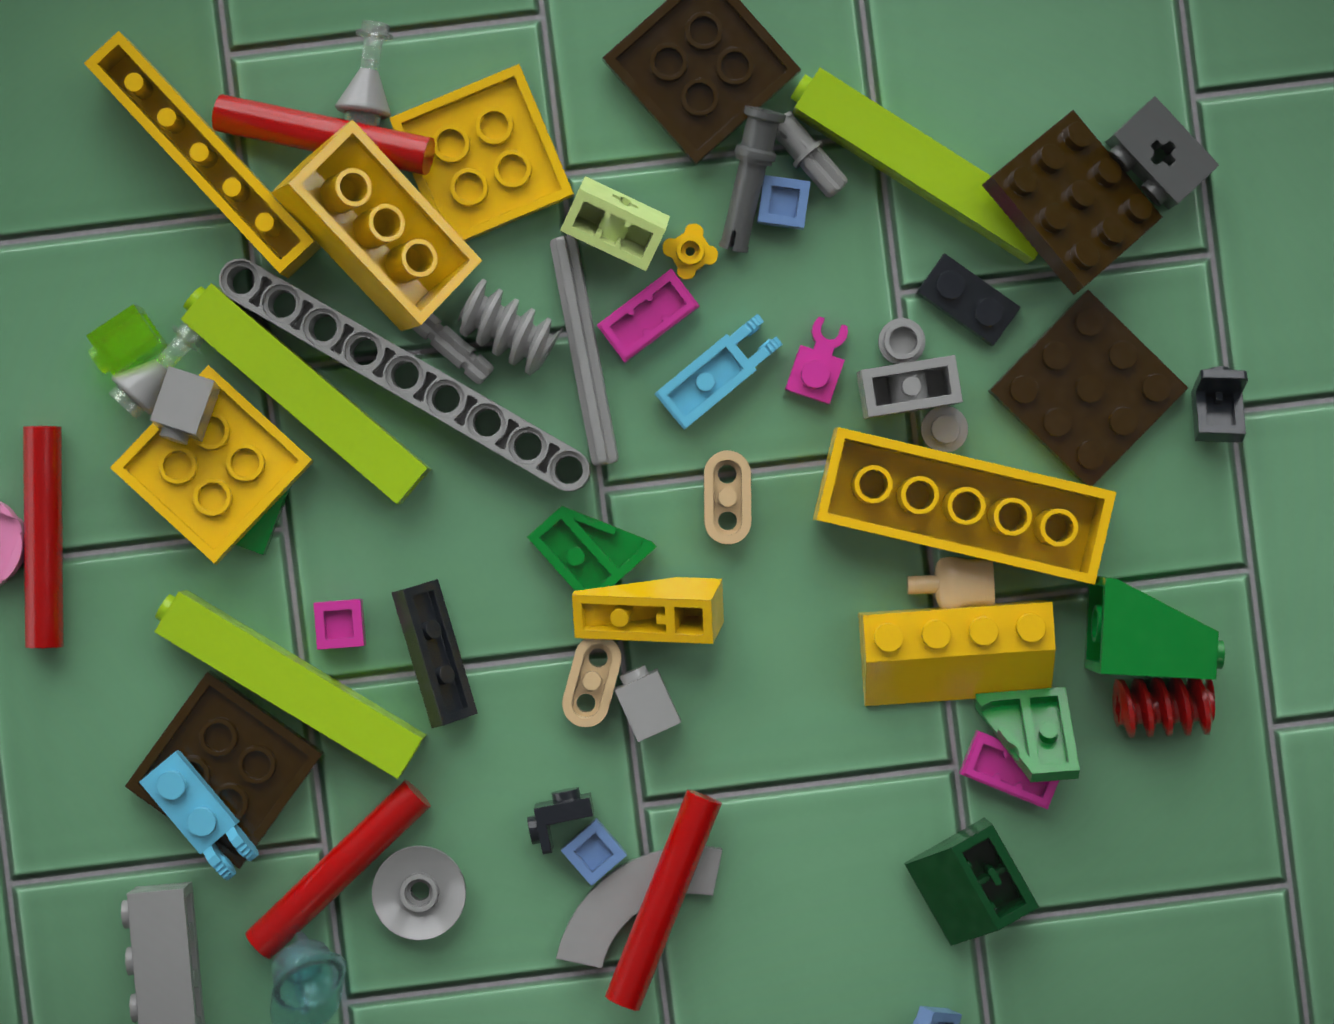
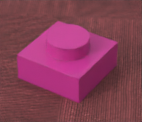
M363 599L313 603L317 650L366 645Z

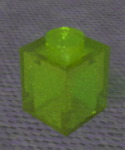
M132 304L86 335L93 345V348L88 350V353L96 366L104 374L110 371L112 375H116L124 370L143 364L169 347L145 310L135 304Z

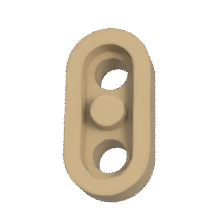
M726 450L714 454L707 461L704 468V525L707 533L713 540L721 544H735L743 540L751 528V469L749 463L741 454ZM724 465L732 466L735 469L736 477L731 483H723L718 477V471ZM724 512H731L736 517V525L731 530H724L719 525V517Z
M583 639L576 649L562 700V707L567 719L579 727L595 726L608 713L622 661L621 650L615 640ZM598 648L604 650L608 657L607 662L602 666L593 665L589 659L592 650ZM582 694L593 696L595 699L594 708L589 711L581 710L577 704L578 697Z

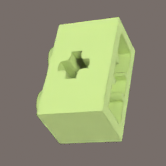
M585 176L560 231L646 271L666 231L670 216Z

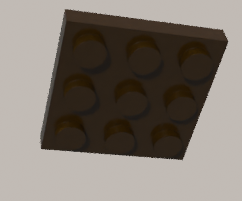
M666 0L602 57V61L695 166L747 121V116L744 114L745 106L761 108L801 72V68L740 0Z
M1074 110L1069 112L982 184L984 189L1073 295L1089 284L1163 218L1117 161L1109 155L1107 149Z
M1086 290L1008 369L988 392L1082 484L1093 486L1188 387L1089 290Z
M208 671L125 787L168 817L139 781L175 751L179 750L240 821L237 825L257 847L324 752L215 673ZM226 834L215 842L217 847L237 868L240 869L247 861L246 858H243L237 852Z

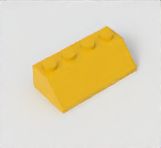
M353 119L304 159L271 192L279 203L400 331L422 325L482 262L481 258Z
M1036 600L957 608L935 607L858 613L864 706L975 699V695L980 693L1052 688L1056 652L1053 602Z

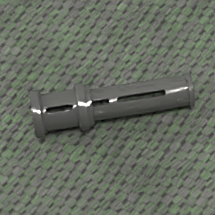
M745 106L744 114L747 116L741 144L736 145L734 152L736 153V158L740 161L722 238L719 242V246L729 249V247H732V251L748 253V244L767 166H772V163L776 160L777 154L773 152L779 124L784 123L786 115L753 106Z

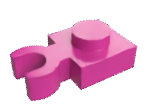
M819 316L811 329L812 339L815 342L812 349L803 345L799 346L784 390L829 405L845 361L844 359L832 356L834 349L846 340L848 326L842 324L835 339H826L821 333V327L825 318Z

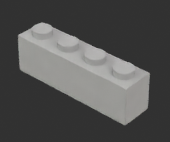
M192 882L135 887L127 893V900H123L121 904L122 925L124 929L130 928L131 947L126 948L125 964L127 974L129 976L134 975L135 994H131L129 1003L132 1022H138V1024H205Z

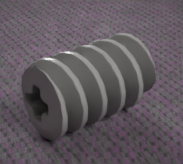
M482 279L474 288L458 318V321L462 319L460 334L467 337L478 329L476 343L481 347L494 338L492 353L497 356L511 348L509 363L515 366L526 357L525 373L531 376L539 370L547 359L562 329L553 336L549 334L552 320L548 317L535 326L533 324L535 309L530 308L522 316L517 315L519 300L516 298L505 307L502 306L503 290L500 288L489 297L485 296L487 281Z

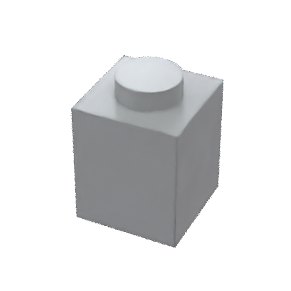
M169 366L150 421L156 427L161 428L159 436L187 445L189 438L202 442L221 389L214 380Z
M642 665L619 676L623 684L615 687L614 691L638 742L681 723V718L658 668L648 672L646 666Z

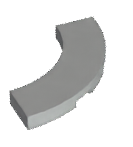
M705 845L686 894L713 896L722 855L721 847ZM664 848L635 859L633 858L602 878L584 900L580 902L570 918L561 938L556 959L602 968L606 953L616 934L631 917L638 913Z

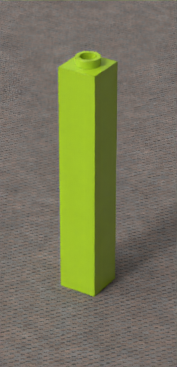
M821 67L813 78L806 74L803 76L790 97L797 102L793 110L796 118L1024 263L1028 264L1036 258L1038 252L982 186L991 177L989 174Z
M212 283L206 289L200 286L186 300L183 308L187 312L181 317V320L393 502L402 504L430 472L431 468L241 305L226 296L221 288Z
M188 590L178 591L176 596L169 594L155 615V618L160 621L154 631L156 634L397 779L404 773L427 735Z

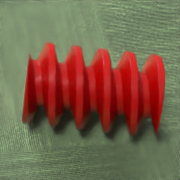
M1153 677L1147 688L1143 679L1134 678L1130 688H1128L1123 679H1115L1112 694L1116 727L1124 725L1128 737L1134 738L1138 724H1143L1147 736L1153 737L1156 725L1162 723L1165 734L1168 737L1172 736L1175 723H1181L1184 734L1191 736L1194 722H1199L1203 734L1210 735L1216 710L1213 681L1206 679L1203 684L1201 679L1188 678L1185 685L1181 678H1170L1166 687L1162 678Z

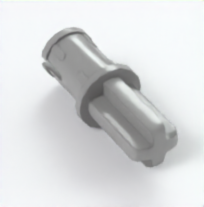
M788 111L784 114L786 115L785 122L779 124L776 135L777 141L795 160L793 166L796 169L801 167L826 197L830 198L836 195L845 187L848 182L847 177L823 151L824 143L821 140L816 142L794 117L792 111Z

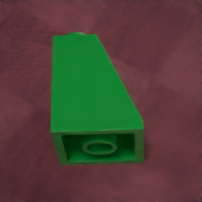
M1097 576L1095 585L1088 584L1084 668L1099 674L1216 680L1217 669H1222L1225 661V645L1223 640H1218L1219 631L1116 578Z

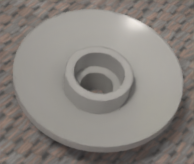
M410 846L390 855L379 867L372 885V902L380 921L394 934L410 940H427L445 933L460 917L466 901V884L458 865L446 853L429 846ZM417 882L425 883L429 888V895L425 898L416 897L412 892V886Z

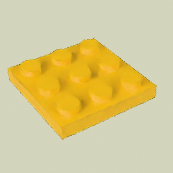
M520 64L389 118L394 130L434 138L435 153L429 173L427 175L412 174L420 193L465 242L574 197L570 183Z
M208 365L199 376L214 380L221 389L203 441L189 438L187 445L165 439L159 436L161 428L156 427L152 423L110 468L208 559L217 565L310 467L313 460Z

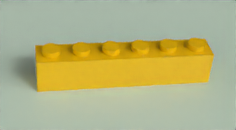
M120 31L113 35L84 62L87 68L281 275L289 278L322 248L279 203L262 181Z

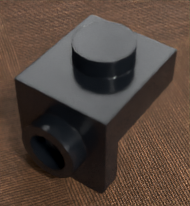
M1217 366L1210 369H1202L1199 372L1191 391L1195 441L1242 443L1246 435L1242 392L1248 382L1247 371Z
M579 787L567 788L552 792L553 800L536 803L534 806L535 816L527 817L532 845L541 843L543 855L552 853L554 844L550 825L593 816L594 807L591 792L580 794Z

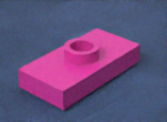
M671 268L598 323L597 327L623 362L626 363L698 309L700 305Z
M979 730L975 731L959 771L963 776L1047 810L1060 781L1030 782L999 739Z

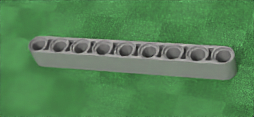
M240 258L227 262L221 269L219 285L222 292L240 305L556 488L564 491H576L583 488L588 482L591 474L590 464L587 458L578 450L257 264ZM242 270H251L255 277L253 288L245 294L236 293L233 287L234 277ZM283 293H291L296 301L293 313L285 318L277 317L273 307L275 299ZM330 316L334 318L337 324L336 333L332 339L321 342L314 335L315 323L320 318ZM364 340L374 341L378 348L376 359L368 365L358 364L354 357L356 346ZM403 364H414L419 371L417 383L409 389H401L395 382L396 370ZM444 387H453L460 395L458 407L449 413L439 411L435 404L436 394ZM492 410L498 413L501 425L496 434L485 437L478 433L475 422L481 412ZM532 433L537 435L542 444L540 454L532 460H523L516 452L517 440L524 434ZM566 457L577 458L583 468L581 478L573 484L561 482L556 474L558 463Z

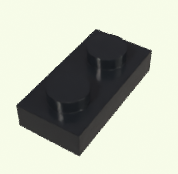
M945 253L916 292V294L991 347L995 345L1021 308Z

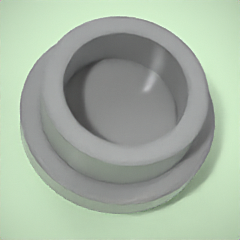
M894 319L888 322L879 334V350L882 356L892 364L914 362L924 351V332L916 322L910 319Z
M950 406L936 407L930 410L921 423V436L925 444L931 449L943 452L955 451L963 445L968 435L966 418L959 410Z

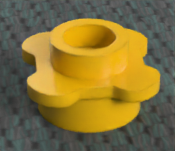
M698 224L687 225L683 234L675 239L668 238L663 243L662 250L664 255L672 258L677 266V274L682 279H692L697 270L701 269L704 265H713L718 258L717 249L714 246H709L703 237L704 230ZM688 247L694 248V255L688 256L686 249Z

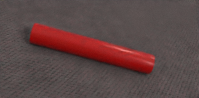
M224 94L218 96L212 112V127L216 132L312 152L350 121ZM355 122L399 170L422 175L429 173L435 153L434 138Z
M23 426L25 648L64 647L62 426Z
M404 780L245 932V936L250 944L262 956L271 960L431 807L424 795L413 784Z
M687 789L605 994V997L611 1002L630 1010L640 1011L722 803L718 800Z

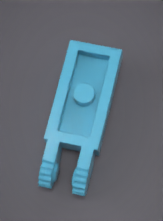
M758 314L732 335L726 334L654 393L683 430L756 372L755 367L783 345L777 336L773 339H768L749 359L738 348V343L746 337L752 336L761 328V324L764 323Z
M175 751L139 781L198 853H203L209 864L226 881L231 879L236 874L232 862L215 844L224 834L227 835L237 852L246 860L252 861L259 855L256 846L237 825L240 821L181 751Z

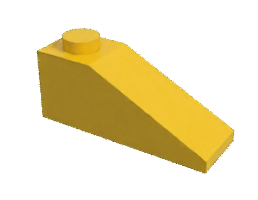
M673 577L578 590L572 593L575 638L713 644L724 623L722 579Z

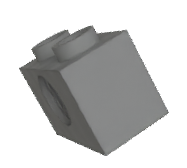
M955 355L864 369L856 373L864 419L956 405L963 402Z

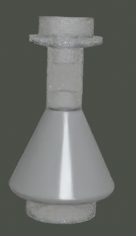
M364 20L362 21L361 29H356L355 34L364 38L360 69L335 104V108L339 112L344 113L343 119L351 121L353 119L355 122L380 127L381 120L388 119L391 116L378 72L383 41L393 40V35L389 34L390 26L388 24Z
M184 322L178 328L175 325L172 327L177 336L155 359L112 375V381L116 386L108 394L136 419L144 411L152 415L168 367H174L190 349L199 354L202 352L199 347L205 342L204 339Z

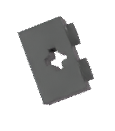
M1156 96L1149 100L1105 141L1111 148L1108 152L1109 155L1117 161L1125 172L1132 170L1143 182L1140 187L1146 197L1157 206L1164 204L1168 210L1179 204L1219 166L1213 157ZM1161 148L1166 155L1161 163L1155 165L1151 158L1155 153L1154 151Z

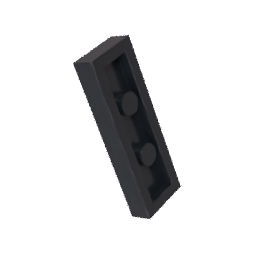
M438 579L392 592L431 728L444 726L478 714Z

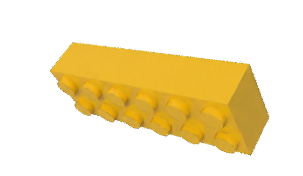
M837 427L833 430L813 520L1095 585L1117 492Z

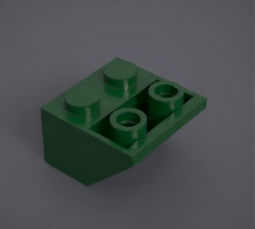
M985 817L904 863L951 946L999 931L1039 908L1038 903L996 829Z

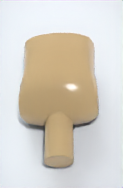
M958 557L941 558L936 563L934 575L907 576V593L935 594L940 608L995 605L993 561Z

